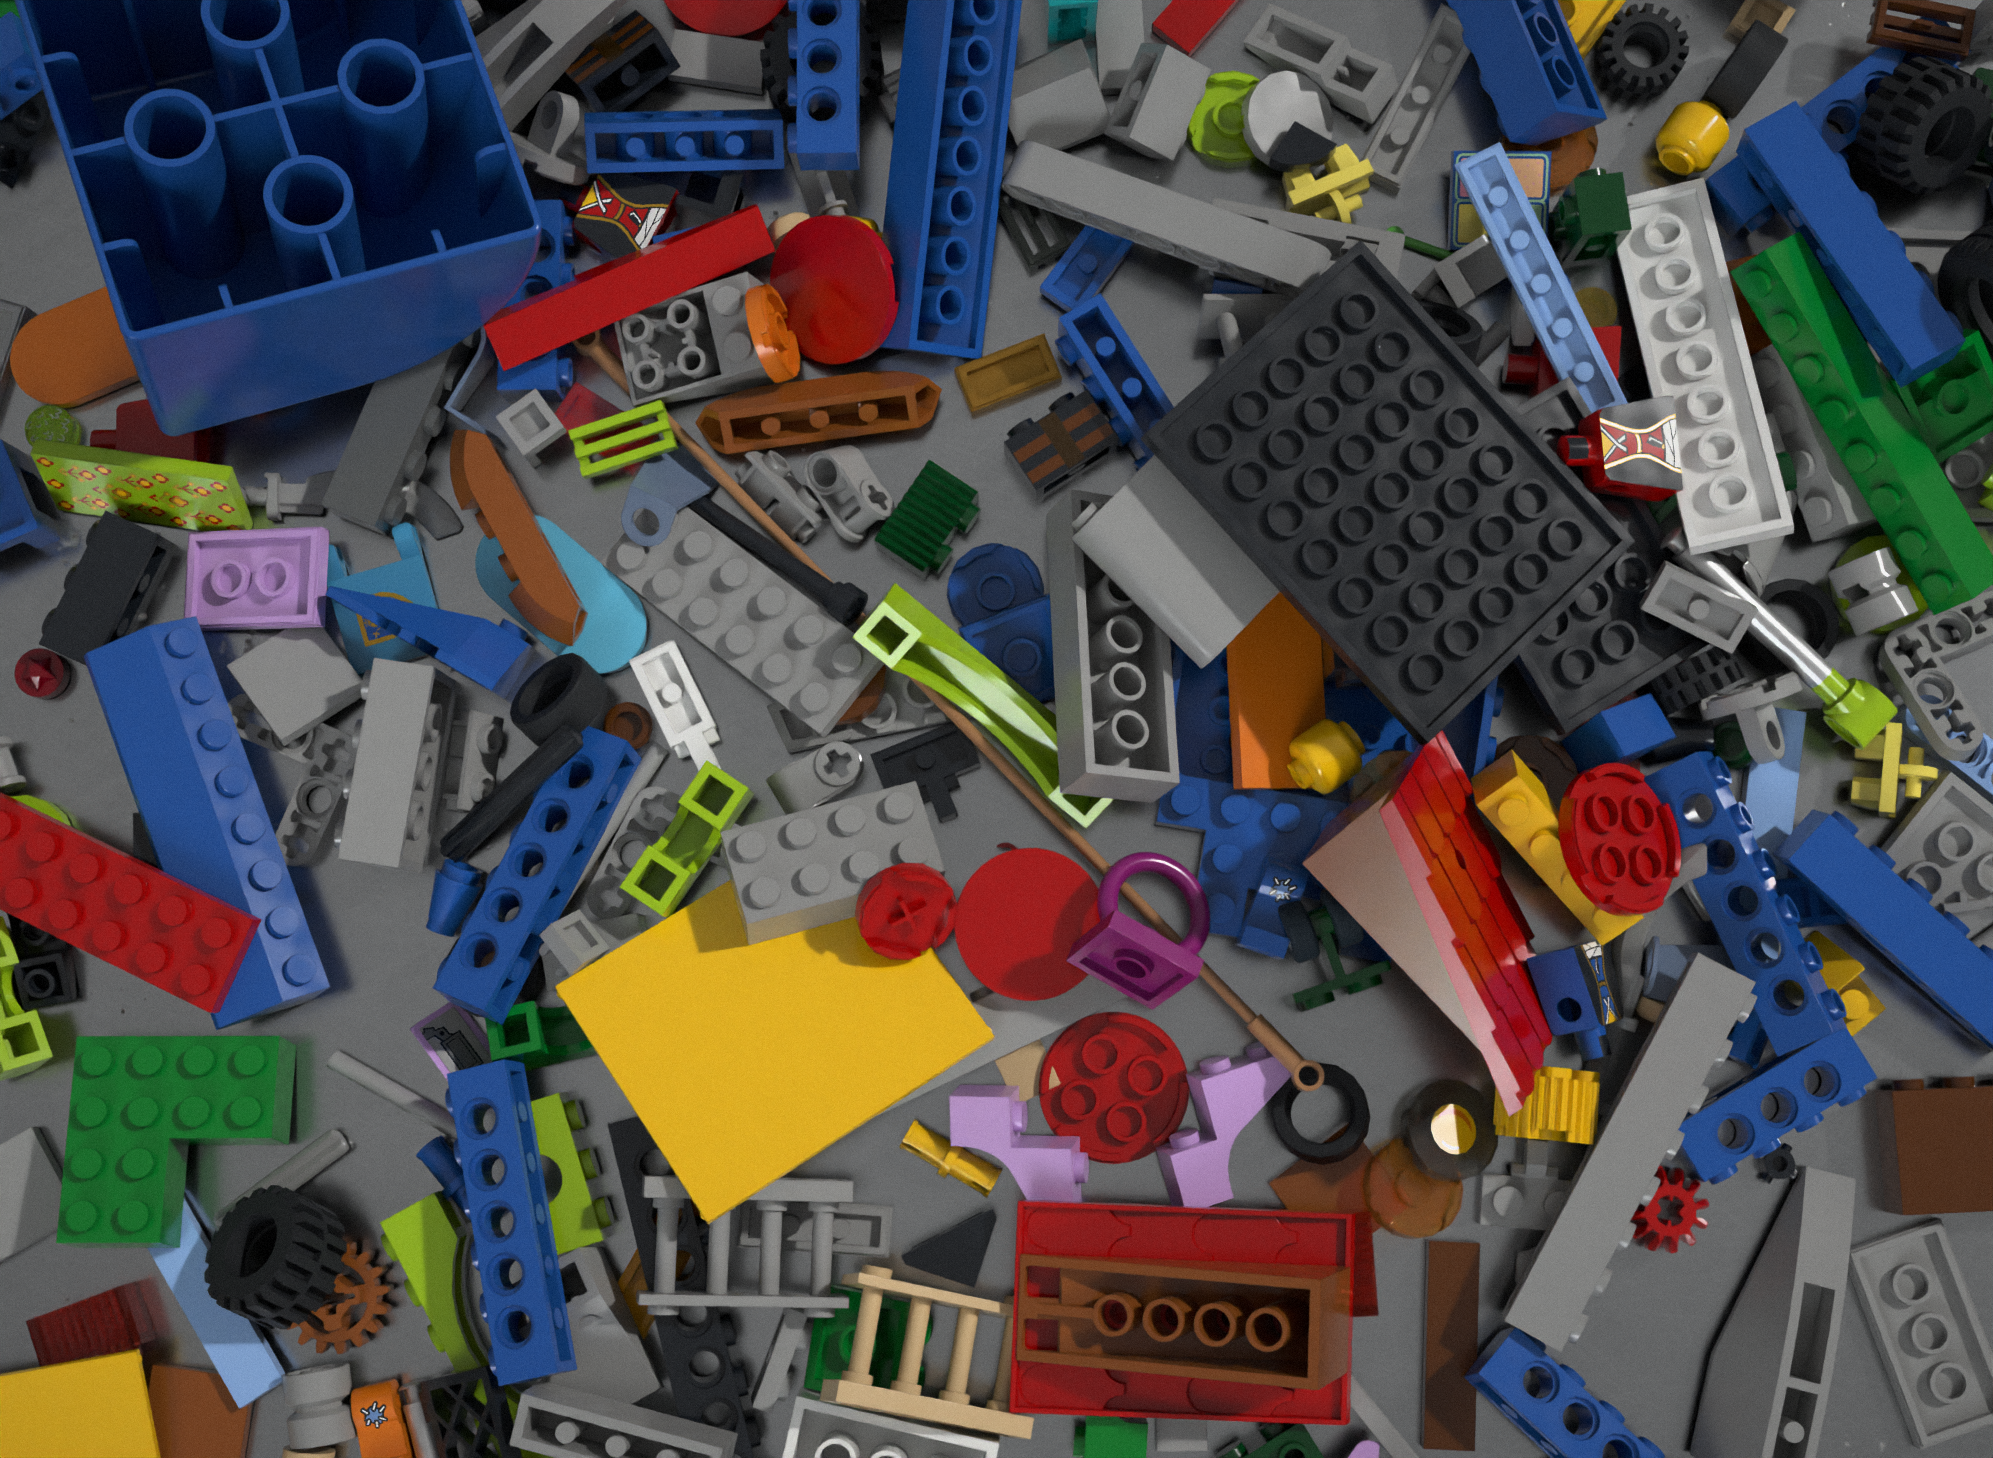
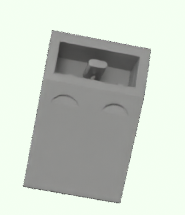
M744 272L684 291L614 322L632 406L637 408L659 400L663 403L742 391L772 382L773 380L767 375L753 345L745 310V294L748 288L764 284L748 272Z
M578 1247L560 1257L558 1261L577 1370L536 1380L538 1382L540 1380L631 1405L664 1387L663 1382L602 1248ZM521 1280L513 1283V1285L516 1287ZM525 1313L522 1314L518 1322L519 1333L524 1339L529 1336L531 1331V1321Z

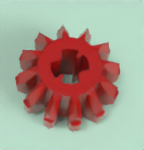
M1659 1166L1654 1176L1661 1179L1653 1199L1647 1207L1639 1203L1631 1219L1637 1220L1634 1223L1636 1230L1632 1238L1639 1239L1645 1236L1644 1247L1648 1250L1656 1251L1662 1243L1666 1252L1677 1253L1679 1239L1691 1246L1696 1243L1695 1235L1690 1230L1692 1226L1705 1229L1708 1226V1222L1705 1219L1696 1217V1210L1708 1208L1709 1202L1704 1198H1692L1699 1191L1701 1184L1695 1179H1690L1683 1183V1169L1673 1167L1666 1175L1663 1167ZM1660 1199L1672 1202L1667 1207V1211L1671 1215L1668 1219L1657 1216L1661 1211V1207L1657 1203Z

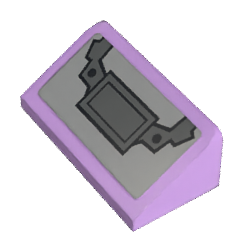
M451 1002L410 1028L413 1035L446 1079L448 1073L492 1062L489 1041L469 1012Z

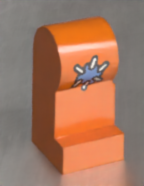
M396 1379L352 1390L351 1412L358 1434L362 1458H416L402 1407L405 1405L402 1390L398 1391L400 1385Z

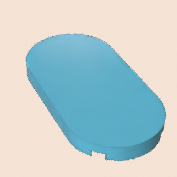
M535 515L588 612L583 632L573 646L563 644L546 636L520 614L508 596L520 583V580L518 579L512 583L502 568L498 556L505 552L498 539L495 537L489 540L486 535L483 536L475 559L476 574L481 587L494 602L557 656L569 653L582 656L599 675L624 670L630 666V659L641 654L645 647L648 633L647 615L643 603L625 583L553 522Z

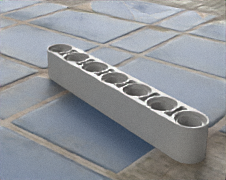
M1029 140L1020 141L1001 184L1004 192L1024 203L1293 299L1299 296L1325 272L1332 255L1325 246L1311 239Z

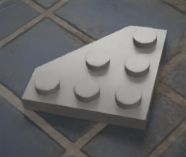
M1943 770L1939 774L1938 779L1931 784L1880 849L1896 862V865L1891 870L1901 879L1906 881L1908 878H1912L1932 894L1933 898L1929 904L1939 913L1943 914L1945 911H1948L1952 914L1984 910L1985 907H1993V804L1951 771Z

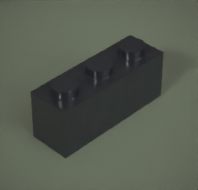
M105 511L101 520H97L89 529L86 537L87 548L79 564L74 565L66 575L64 581L65 592L57 608L52 609L44 619L42 624L43 636L39 642V645L83 665H86L83 656L87 652L131 633L174 546V543L159 534L108 511Z

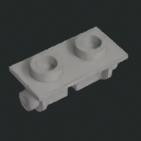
M789 153L808 213L811 217L820 215L861 217L845 170L801 171L797 154Z
M767 449L751 451L745 454L749 461L742 464L735 472V476L739 479L738 485L762 509L766 508L774 498L780 502L769 517L792 540L798 538L802 543H805L816 532V529L811 524L830 521V517L808 485H801L789 473L791 466L781 455L772 450L767 451Z
M470 710V712L460 711L458 720L452 721L453 728L449 756L463 757L462 766L447 765L444 793L442 794V799L446 800L445 810L471 812L496 788L495 776L498 754L503 740V718Z

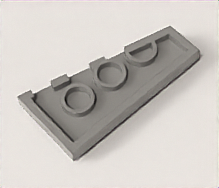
M884 664L887 671L886 693L877 709L860 722L851 725L848 723L843 725L836 724V727H833L825 738L777 701L766 706L788 753L823 747L833 741L849 742L952 721L907 675L890 669L886 664ZM948 699L967 719L974 718L965 710H963L960 706H958L956 703Z

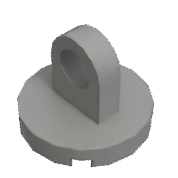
M557 91L546 93L537 108L529 135L525 136L510 132L522 166L526 162L533 165L535 171L539 172L541 176L579 186V184L587 183L590 173H587V161L569 152L579 121V105L573 96Z
M1790 671L1784 675L1783 673H1778L1738 685L1736 689L1728 691L1727 694L1722 695V693L1719 694L1717 692L1701 699L1698 706L1703 720L1735 713L1750 755L1758 764H1765L1782 759L1785 752L1782 730L1772 702L1797 693L1803 688L1797 672Z

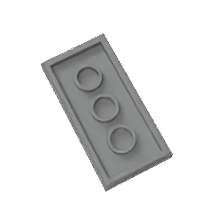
M1934 1217L1850 1247L1848 1272L1914 1446L1924 1449L1993 1424V1353L1941 1218Z

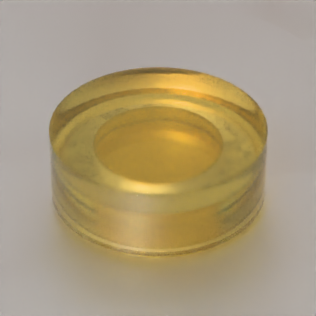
M1586 287L1575 293L1590 327L1613 325L1617 315V307L1613 297L1607 291L1598 287Z

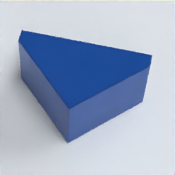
M1652 693L1601 711L1561 742L1576 764V769L1580 774L1584 770L1606 763H1622L1626 765L1677 737Z

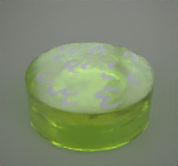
M44 405L35 409L27 418L25 436L32 447L36 439L76 444L79 438V426L74 416L63 408L55 405Z

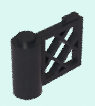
M489 1364L433 1377L420 1382L422 1392L419 1393L426 1423L431 1422L440 1458H460L457 1450L458 1441L470 1451L468 1458H499L487 1447L491 1434L498 1440L502 1458H522L520 1448L509 1445L514 1424L504 1386L498 1385L497 1376L493 1374ZM479 1379H482L486 1393V1406L474 1396ZM442 1388L457 1400L453 1413L446 1407ZM468 1412L480 1422L476 1435L464 1425Z

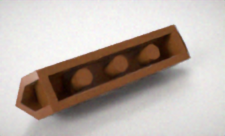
M869 371L766 385L742 390L712 402L704 407L695 424L711 447L724 454L920 428L933 418L942 388L926 376L902 371Z
M468 429L454 430L450 448V475L454 493L462 511L481 508V511L476 513L475 517L489 540L496 537L505 553L498 556L502 568L512 583L518 579L520 580V583L508 595L520 614L540 632L558 642L573 646L583 632L588 612L500 451L486 434Z

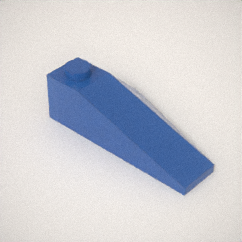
M330 586L325 594L337 603L504 700L535 650L529 643L525 642L529 633L504 618L498 626L485 618Z

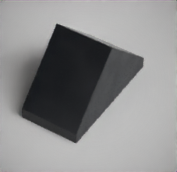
M992 1205L903 1251L901 1257L905 1265L975 1288L997 1219V1212Z

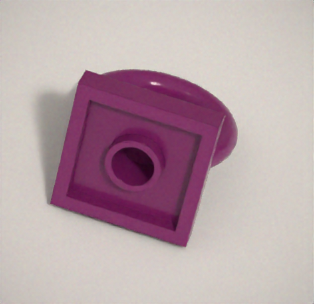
M1138 852L1116 861L1105 873L1099 886L1097 907L1100 922L1072 944L1066 961L1153 1010L1198 978L1204 960L1196 955L1204 946L1209 934L1210 908L1198 880L1176 860L1158 853ZM1142 872L1155 873L1167 878L1179 888L1187 901L1190 911L1189 929L1185 938L1180 943L1175 944L1161 936L1154 929L1144 926L1119 912V891L1129 877Z

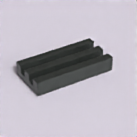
M1000 193L998 216L1029 273L1037 270L1039 265L1045 262L1048 264L1054 261L1055 257L1065 254L1071 243L1055 213L1038 208L1056 241V244L1049 247L1027 204L1010 196L1040 251L1033 254Z

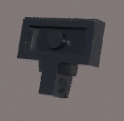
M953 722L870 754L883 789L916 781L922 801L931 799L940 823L958 816L949 791L960 787L956 776L981 766L972 741Z

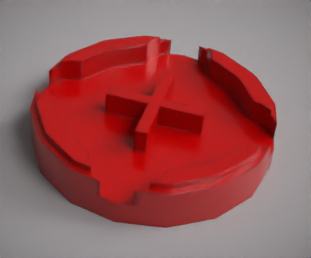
M900 863L883 869L868 880L857 898L855 918L861 936L875 953L889 959L911 960L922 956L920 952L929 949L931 946L933 949H936L945 942L955 926L958 906L950 883L938 870L923 863Z

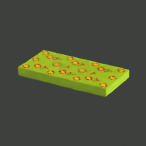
M36 439L30 454L57 509L60 511L103 516L104 512L108 511L125 520L200 531L252 529L253 521L231 466Z

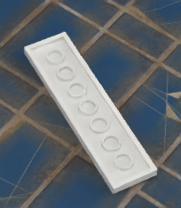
M1704 177L1627 196L1632 230L1616 249L1651 397L1657 398L1672 395L1674 397L1683 490L1676 493L1675 496L1689 554L1691 556L1793 534L1794 522Z

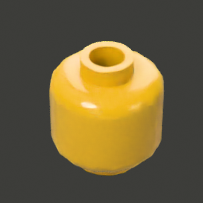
M1686 101L1680 103L1674 108L1656 135L1655 142L1656 149L1659 152V160L1667 169L1679 175L1687 176L1691 173L1697 174L1707 171L1729 139V126L1720 108L1711 102Z
M1323 719L1291 741L1289 751L1292 762L1287 765V768L1292 778L1302 789L1305 790L1311 786L1322 794H1328L1362 770L1361 756L1365 754V748L1359 736L1346 722L1336 723L1330 719Z

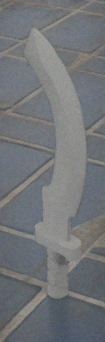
M336 470L309 476L304 484L281 483L279 473L265 472L264 477L268 480L267 487L243 486L240 489L246 505L266 506L268 520L281 521L283 513L323 514L324 507L320 504ZM419 480L412 481L405 496L407 500L405 512L420 522L434 539H440L460 532L462 524L451 506L426 484Z
M1700 843L1681 849L1679 877L1672 879L1671 886L1663 899V904L1680 887L1707 873V846ZM1662 906L1654 911L1644 913L1642 920L1612 939L1610 949L1624 1011L1623 1019L1605 1025L1612 1053L1621 1028L1635 1032L1639 1020L1633 1019L1632 1015L1645 982V977L1641 975L1642 956L1649 929ZM1612 1054L1589 1060L1585 1070L1599 1072L1600 1076L1604 1077Z

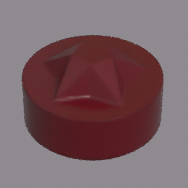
M37 648L21 656L16 664L14 675L18 687L25 694L38 699H50L58 696L66 688L70 678V670L66 660L61 655L48 649Z

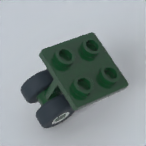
M1323 889L1320 892L1321 907L1307 911L1301 901L1289 902L1278 907V913L1285 928L1287 938L1290 939L1288 949L1293 959L1297 963H1303L1317 958L1321 950L1328 977L1327 982L1283 997L1286 1007L1298 1003L1301 1012L1336 1001L1332 991L1345 986L1348 995L1383 984L1380 973L1392 970L1390 961L1386 960L1345 974L1332 936L1338 946L1345 948L1363 940V928L1327 889Z

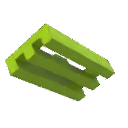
M661 400L568 430L570 439L575 447L576 458L581 466L579 468L582 477L585 479L678 449L665 405ZM655 416L658 418L657 422L585 445L584 440ZM661 432L663 434L664 440L591 464L589 456Z

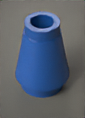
M445 859L442 868L435 870L428 913L429 919L426 924L427 929L444 936H455L457 928H459L483 887V884L480 882L483 872L480 869L461 861L454 862L451 859Z

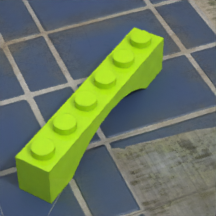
M894 583L864 618L853 635L857 642L890 669L931 687L977 719L1018 758L1037 781L1046 796L1083 827L1087 828L1114 800L1060 793L1056 715L899 585Z
M438 1191L380 1222L385 1232L381 1235V1241L388 1256L394 1262L400 1261L408 1277L404 1280L406 1292L416 1307L423 1306L431 1322L427 1326L430 1339L440 1353L446 1351L454 1367L451 1373L488 1365L489 1360L480 1346L470 1322L463 1289L464 1255L469 1234L452 1201L448 1202L441 1194L442 1191ZM479 1379L474 1396L486 1406V1393L482 1379ZM504 1385L514 1424L521 1392L512 1385ZM474 1417V1422L478 1429L480 1422ZM491 1434L488 1445L493 1443L499 1457L502 1458L498 1440ZM520 1448L522 1458H554Z

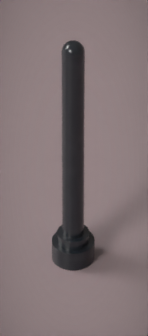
M705 496L687 505L688 508L823 599V606L827 608V613L845 627L853 624L864 611L868 601V594L851 582L845 584L840 581L836 583L831 582Z

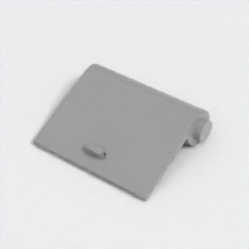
M1155 454L1100 509L1092 502L1071 523L1077 530L1071 539L1201 669L1209 664L1280 592Z

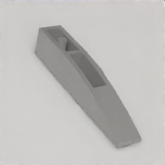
M528 0L475 37L509 132L513 131L628 0Z
M1807 1166L1802 1167L1711 1352L1690 1449L1691 1456L1696 1458H1816L1841 1327L1852 1236L1855 1178Z

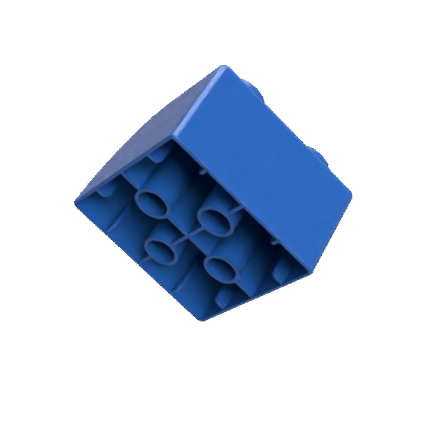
M14 0L120 331L156 423L164 434L169 436L188 434L363 386L406 371L443 353L478 330L506 305L527 278L540 246L542 220L461 0Z

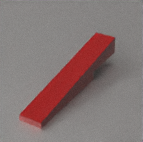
M756 203L574 275V281L501 309L483 327L503 371H506L773 253L775 248Z

